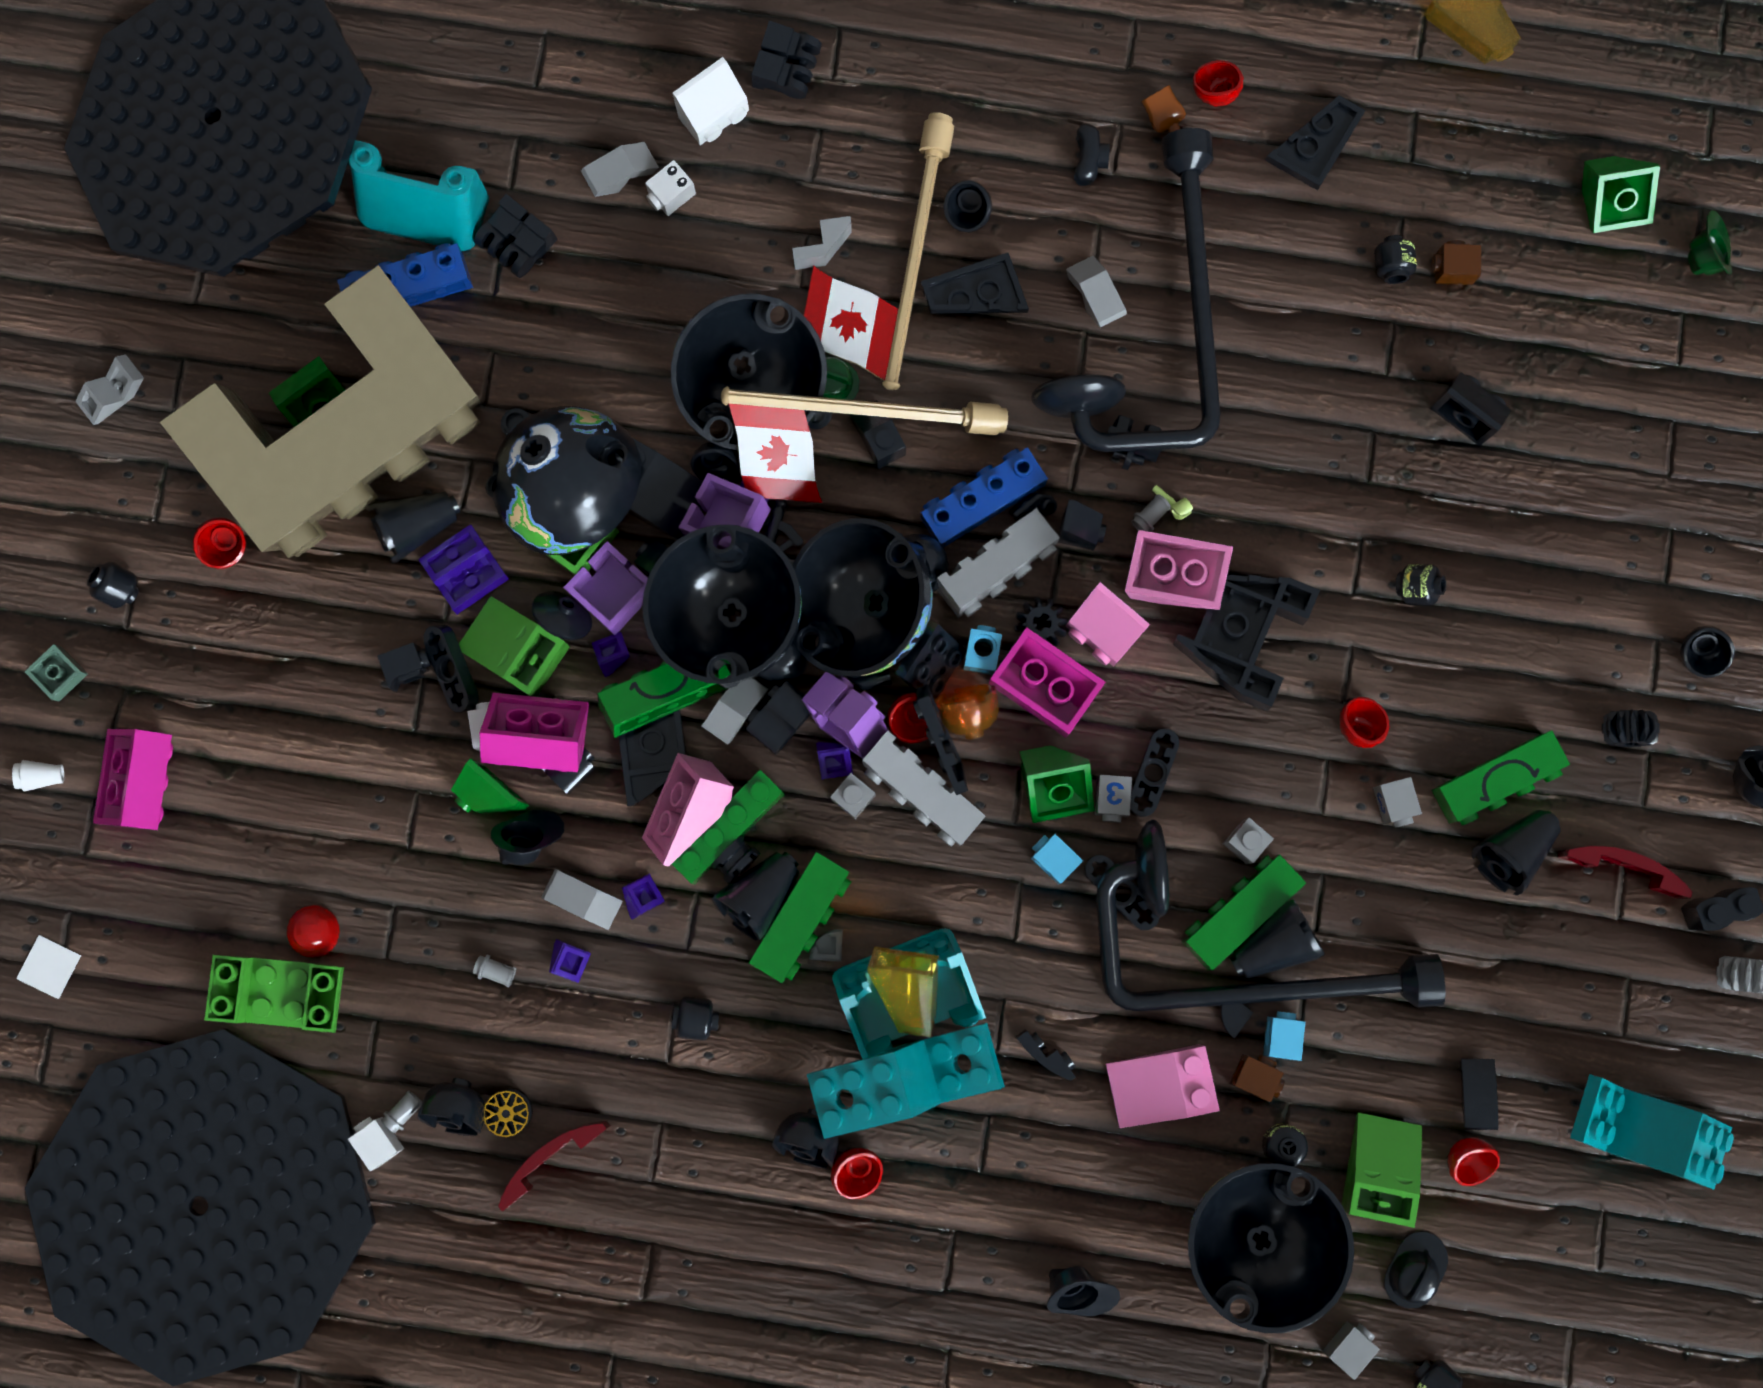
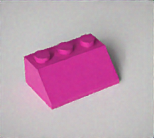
M1026 627L990 678L988 684L1067 738L1106 682Z
M493 693L479 732L481 763L578 772L584 751L589 702Z
M107 729L93 823L158 830V825L164 813L162 807L163 792L168 786L167 765L173 753L172 735L138 729Z

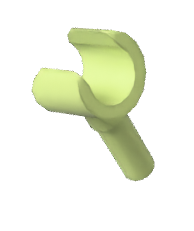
M1156 485L1152 489V492L1163 496L1170 503V511L1174 518L1182 520L1192 514L1193 507L1187 498L1184 497L1176 502L1159 486Z

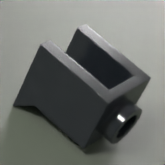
M414 642L377 656L388 688L396 693L401 683L405 685L424 678V673L429 672L428 667L432 666L427 650L425 648L421 649Z

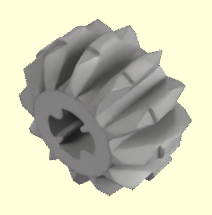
M1723 956L1719 958V965L1716 969V976H1718L1717 985L1721 988L1735 991L1763 993V960L1736 956Z

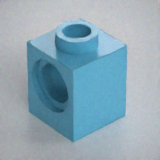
M978 625L977 629L970 630L963 670L989 675L995 673L1002 634L996 633V628ZM978 642H987L992 648V653L986 657L979 656L974 649Z
M1056 834L1050 838L1044 835L1032 847L1036 853L1031 859L1058 885L1083 861Z
M1277 1011L1276 1017L1267 1016L1263 1055L1302 1061L1305 1021L1296 1020L1297 1014Z

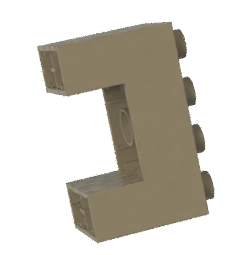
M379 265L325 303V306L374 370L278 440L274 441L236 391L217 383H213L160 422L261 552L282 550L288 558L294 555L296 557L302 555L328 535L318 522L335 510L341 520L346 517L348 520L367 508L368 504L375 502L379 498L370 486L375 480L386 472L390 474L394 481L398 480L401 482L430 461L421 448L438 434H441L446 442L452 445L481 424L472 410L482 402Z

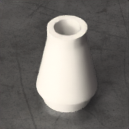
M28 760L14 763L12 769L14 788L22 789L25 792L54 784H63L64 767L63 765Z

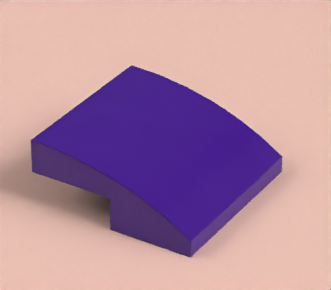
M471 524L418 559L457 615L509 580Z

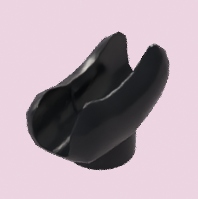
M1083 124L1077 129L1076 140L1080 148V160L1074 170V180L1080 186H1087L1096 180L1098 168L1108 169L1110 143H1100V133L1096 127L1090 124Z

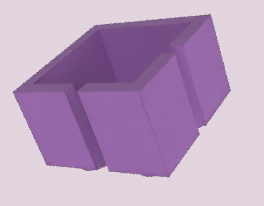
M707 473L695 496L701 508L707 514L704 516L698 505L691 503L679 529L685 536L692 531L707 526L737 525L759 533L771 509L762 495ZM723 537L719 541L718 548L722 550L729 547L731 537Z
M607 541L588 561L596 573L591 576L588 570L582 567L563 588L613 635H616L643 606L644 590L648 578L634 565H631L628 559Z
M825 672L802 698V701L821 730L864 759L888 730L883 721L885 716L876 708L878 703L870 694L862 691L860 694L853 689L854 686L845 677L838 676L836 678L834 675Z

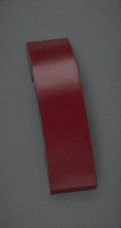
M1587 846L1561 850L1557 854V857L1587 868L1598 867L1600 859L1651 876L1648 887L1650 890L1677 899H1691L1693 892L1676 874L1660 863L1636 852L1607 846Z
M608 1121L593 1122L576 1127L554 1138L538 1149L523 1163L510 1180L501 1197L499 1209L503 1212L533 1188V1185L526 1176L572 1140L575 1141L580 1149L585 1147L611 1126Z

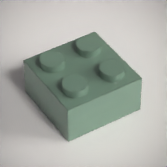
M53 644L25 671L51 700L58 702L88 675L61 646Z

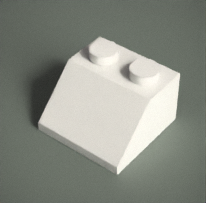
M723 57L673 92L678 118L699 145L718 138L725 127L731 123H739L749 111L747 97Z

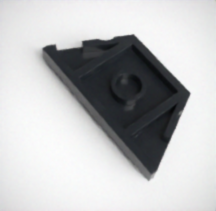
M681 710L619 736L628 807L635 806L663 787L677 753L686 755Z

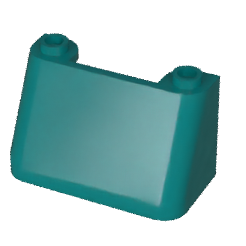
M355 140L349 158L356 214L365 227L437 246L445 243L452 245L457 243L461 251L470 250L475 246L474 238L482 226L490 199L475 169L463 166L448 167L443 172L437 186L388 174L385 168L381 167L382 157L378 149L369 143Z
M950 929L935 930L843 966L832 975L838 999L862 1059L891 1049V1041L948 1018H951L954 1024L961 1025L962 1027H970L979 1020L986 1018L963 953Z

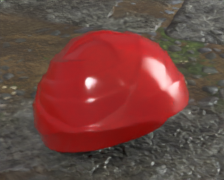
M1211 61L1197 69L1193 77V88L1197 97L1202 102L1214 107L1230 104L1239 96L1243 89L1244 76L1240 69L1229 61Z
M212 518L202 523L196 530L193 537V550L196 557L204 565L215 569H226L235 565L244 555L246 538L242 528L236 522L227 518Z
M907 693L899 696L894 700L887 714L889 730L897 739L907 743H919L928 739L925 729L928 728L924 718L919 719L913 705V701L917 700L916 693Z
M1358 697L1344 705L1340 712V729L1342 735L1349 743L1357 747L1372 748L1386 739L1390 728L1389 718L1380 704L1370 698Z
M309 905L300 908L292 915L287 926V937L292 948L299 954L311 958L321 957L330 952L337 944L340 935V927L336 916L329 909L320 905Z
M1476 1137L1457 1141L1450 1148L1447 1156L1449 1174L1452 1179L1462 1186H1474L1488 1180L1497 1171L1500 1164L1499 1153L1495 1147Z
M856 1147L848 1149L836 1158L831 1168L833 1188L847 1199L867 1197L878 1188L882 1179L883 1165L877 1154L873 1151Z

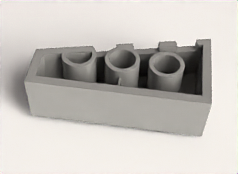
M1037 508L1007 528L1001 534L1003 537L1000 540L994 538L983 545L976 553L978 555L976 558L973 559L967 556L960 561L951 573L953 575L949 576L945 572L937 577L939 585L937 592L957 618L963 614L967 617L974 614L982 607L980 601L988 595L995 598L1007 588L1005 583L1014 576L1017 580L1022 578L1032 569L1030 566L1032 562L1039 557L1044 561L1057 550L1055 545L1060 537Z
M887 730L862 760L863 766L867 769L864 774L876 785H879L881 781L891 789L888 794L900 805L903 806L907 802L915 809L912 815L925 826H928L931 822L940 830L937 836L946 844L952 847L956 843L960 847L986 816L961 794L956 795L954 789L945 785L946 782L934 770L922 766V762L917 758L918 756L910 749L897 745L894 742L896 737Z

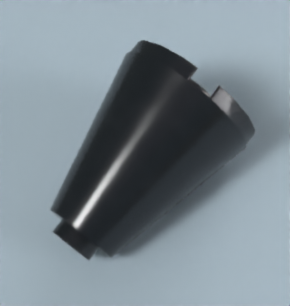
M446 492L380 501L367 505L368 512L375 511L376 516L371 521L384 551L391 550L394 555L389 558L392 564L400 561L457 521L456 514L460 513L455 497L453 495L448 497Z
M1536 810L1479 842L1472 850V858L1478 857L1481 864L1477 868L1488 882L1503 892L1511 889L1515 891L1513 895L1518 896L1528 888L1561 832L1560 822L1552 812Z
M775 852L718 891L712 898V901L724 917L727 914L734 921L732 924L752 940L760 941L765 936L798 877L799 871L796 867L799 864L787 852L783 854Z
M1292 899L1286 902L1233 951L1235 956L1230 959L1239 975L1245 973L1248 978L1317 960L1325 955L1316 935L1312 932L1308 921L1295 900Z

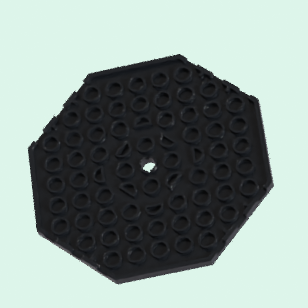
M156 0L103 35L64 149L112 251L123 256L224 277L234 270L232 266L245 258L250 260L269 248V243L280 235L284 234L287 236L306 224V219L317 211L325 212L334 206L372 87L361 71L354 52L346 42L342 29L325 0ZM221 112L219 121L211 124L209 117L213 118Z
M222 1029L97 1065L25 1186L54 1317L173 1387L304 1348L319 1319L323 1316L333 1299L343 1277L346 1276L357 1257L358 1251L366 1237L376 1224L360 1157L348 1140L354 1133L344 1095L318 1083L316 1079L295 1067L285 1064L277 1059L276 1056L257 1045H252L229 1029ZM197 1196L204 1197L208 1202V1209L205 1214H198L192 1209L194 1199Z

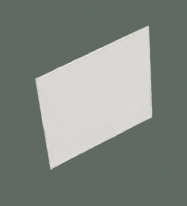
M39 935L16 979L59 999L81 955Z

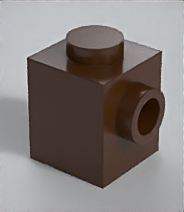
M1452 240L1444 243L1437 253L1432 256L1431 271L1435 273V283L1473 285L1481 276V245L1465 244L1461 240Z
M1242 1054L1229 1084L1271 1103L1273 1097L1278 1098L1283 1089L1285 1081L1281 1078L1284 1072L1275 1069L1277 1062L1259 1054L1256 1060Z

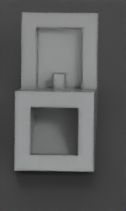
M639 142L617 147L583 167L581 172L594 196L597 197L619 193L630 178L653 175L659 167L646 143Z
M851 217L820 220L822 244L792 248L795 270L813 268V265L815 267L826 266L852 233Z
M1094 256L1066 269L1068 279L1082 294L1087 314L1099 327L1127 314L1126 308L1107 270Z
M126 354L114 358L106 377L84 383L75 402L93 425L99 424L134 398L144 377Z
M754 678L742 681L733 688H728L718 700L702 727L726 744H730L747 717L759 706L769 689Z
M557 869L554 870L541 896L542 899L609 930L623 902Z

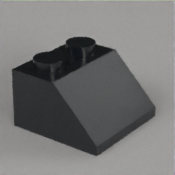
M1460 372L1430 409L1477 445L1481 446L1500 430L1511 409L1505 406L1506 403L1501 397L1496 394H1490L1480 387L1481 384L1476 378Z

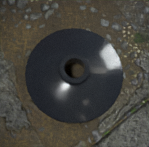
M554 591L543 592L537 595L532 603L531 611L536 622L544 630L556 637L577 640L588 635L592 628L590 613L573 597Z

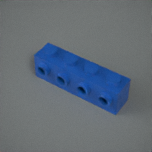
M450 243L441 244L435 247V250L427 253H411L404 260L394 263L387 261L377 264L410 307L474 288L464 254L457 243L453 245ZM370 270L364 272L352 271L346 274L345 278L338 279L340 291H343Z
M1028 447L1021 452L1018 448L1012 450L1002 458L1003 463L994 468L992 465L984 467L976 473L977 478L968 484L962 481L949 490L951 494L940 500L939 497H936L923 506L924 511L921 512L920 519L930 535L943 548L1018 503L1028 494L1034 493L1046 485L1048 478Z

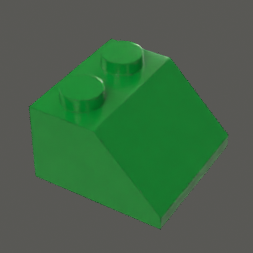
M318 356L270 391L269 395L276 407L295 427L346 389L321 357Z

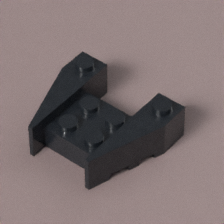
M1227 574L1220 610L1207 609L1195 639L1192 640L1178 634L1173 645L1236 699L1268 712L1273 706L1284 677L1254 664L1275 615H1278L1303 626L1311 614L1320 590L1292 578H1267L1257 575L1239 576Z

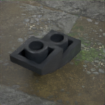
M1023 1030L1015 1036L1021 1046L1048 1070L1070 1081L1076 1078L1071 1071L1076 1066L1065 1051L1059 1054L1056 1049H1053L1044 1055L1042 1051L1047 1047L1036 1032L1030 1035L1027 1030Z
M1461 1059L1464 1130H1498L1495 1059Z

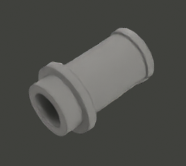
M1156 494L1154 499L1140 513L1136 512L1133 515L1132 525L1137 530L1152 532L1154 530L1153 525L1171 509L1170 503L1163 496Z
M488 954L486 957L480 955L475 963L473 974L478 975L477 978L480 980L484 977L510 987L517 968L490 959L491 956Z
M408 1090L389 1112L385 1111L383 1113L385 1117L381 1120L382 1123L393 1133H396L399 1129L403 1131L405 1128L403 1125L421 1107L422 1101Z

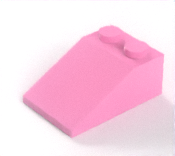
M1138 530L1125 592L1130 599L1164 605L1220 610L1233 546Z
M1100 582L1072 616L1066 627L1070 630L1068 634L1080 645H1083L1085 642L1094 650L1092 655L1105 666L1109 663L1114 667L1150 624Z
M677 753L642 836V839L663 865L670 866L722 816L725 806L731 801L734 786L712 762Z
M1197 1044L1105 1064L1119 1128L1184 1119L1220 1111L1206 1046Z

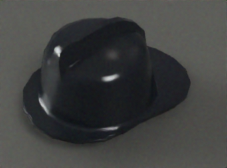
M532 810L495 825L491 830V840L498 847L500 862L503 865L510 863L527 865L534 862L543 848L561 838L564 833V822L561 817L553 812Z
M1423 1231L1410 1234L1399 1245L1384 1278L1385 1290L1389 1298L1398 1306L1407 1309L1419 1308L1427 1304L1437 1293L1448 1265V1254L1443 1242L1434 1234Z
M1082 1266L1052 1269L1049 1272L1051 1296L1047 1301V1308L1052 1313L1096 1316L1110 1311L1120 1300L1119 1290L1114 1285L1095 1281L1092 1275Z

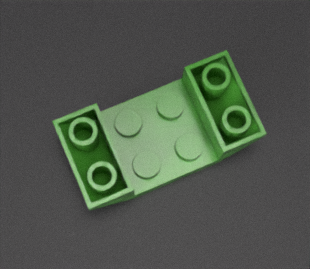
M213 955L204 1020L302 1028V1030L336 1033L344 967L267 958Z

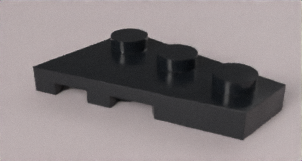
M1339 95L1312 117L1299 131L1293 133L1281 146L1269 153L1265 161L1318 191L1366 110Z
M1009 252L921 281V288L931 314L1028 313L1029 311Z
M928 684L916 688L917 700L913 701L915 711L919 719L924 718L927 723L926 735L931 746L936 745L939 753L937 756L943 773L948 774L955 794L958 795L966 792L968 787L962 760Z

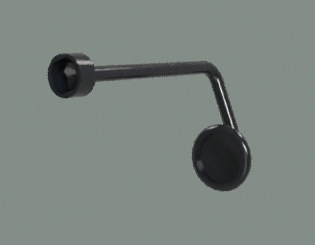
M1179 129L1168 133L1162 139L1164 167L1181 178L1202 413L1201 422L1196 428L1188 430L1103 433L1097 431L1091 425L1090 416L1108 411L1124 398L1126 387L1119 379L1106 375H1073L1053 379L1037 386L1032 392V403L1041 411L1052 416L1071 418L1075 435L1082 444L1093 450L1115 452L1193 448L1202 446L1211 440L1219 428L1221 413L1199 175L1213 161L1211 133L1206 129Z
M1153 819L1147 821L1137 838L1135 860L1114 864L1104 872L1098 882L1096 902L1102 982L1105 993L1112 1002L1125 1010L1151 1011L1399 992L1415 1008L1443 1006L1445 1003V977L1438 954L1409 956L1399 968L1398 973L1144 992L1129 991L1124 987L1121 979L1116 889L1124 881L1137 879L1139 893L1148 909L1157 917H1163L1167 914L1169 909V875L1164 834L1160 823Z

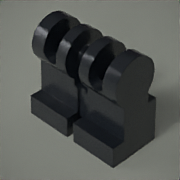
M769 20L761 44V50H759L751 75L752 87L764 90V88L771 89L796 99L805 98L808 87L804 83L811 82L813 74L809 69L815 68L817 59L813 55L820 53L822 43L811 35L794 32L793 28Z
M505 194L498 203L500 205L498 209L476 233L474 243L482 249L489 246L487 253L493 258L501 255L499 263L504 267L512 265L511 272L518 278H521L530 271L537 259L542 258L558 239L548 226L531 213L529 214L524 207ZM514 238L515 241L509 244L511 239Z

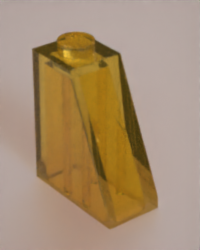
M1432 0L1424 14L1428 21L1484 64L1495 59L1497 62H1500L1510 57L1514 53V47L1521 39L1500 0Z
M874 947L868 964V974L898 1032L931 1037L937 1016L939 956Z

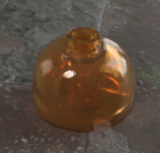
M988 684L965 686L954 689L955 695L947 699L946 693L935 699L945 728L955 735H965L967 740L982 737L984 730L990 728L997 720L999 700L996 686L994 685L990 690Z

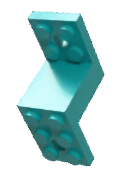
M987 1023L902 1044L869 1058L807 1074L824 1139L910 1119L941 1103L1005 1087ZM960 1054L966 1055L970 1059L971 1069L969 1072L961 1070L958 1066ZM843 1089L848 1090L853 1096L851 1107L845 1106L841 1101L840 1095Z
M1589 1074L1570 1138L1601 1151L1684 1178L1714 1190L1716 1183L1719 1184L1723 1178V1158L1725 1152L1730 1151L1734 1136L1731 1133L1733 1127L1704 1113L1625 1089L1604 1078Z

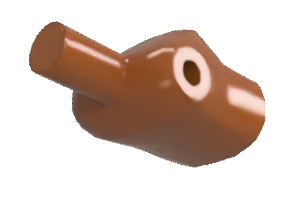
M1170 85L1141 101L1148 114L1149 121L1156 132L1161 133L1168 130L1170 133L1181 129L1179 123L1185 118L1186 112L1175 97Z

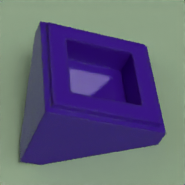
M622 632L592 642L599 667L605 677L610 676L630 657Z
M816 743L822 780L848 776L850 773L853 774L850 751L847 747L838 743Z
M650 873L622 887L628 913L632 920L665 902Z
M556 939L549 972L579 983L591 953Z

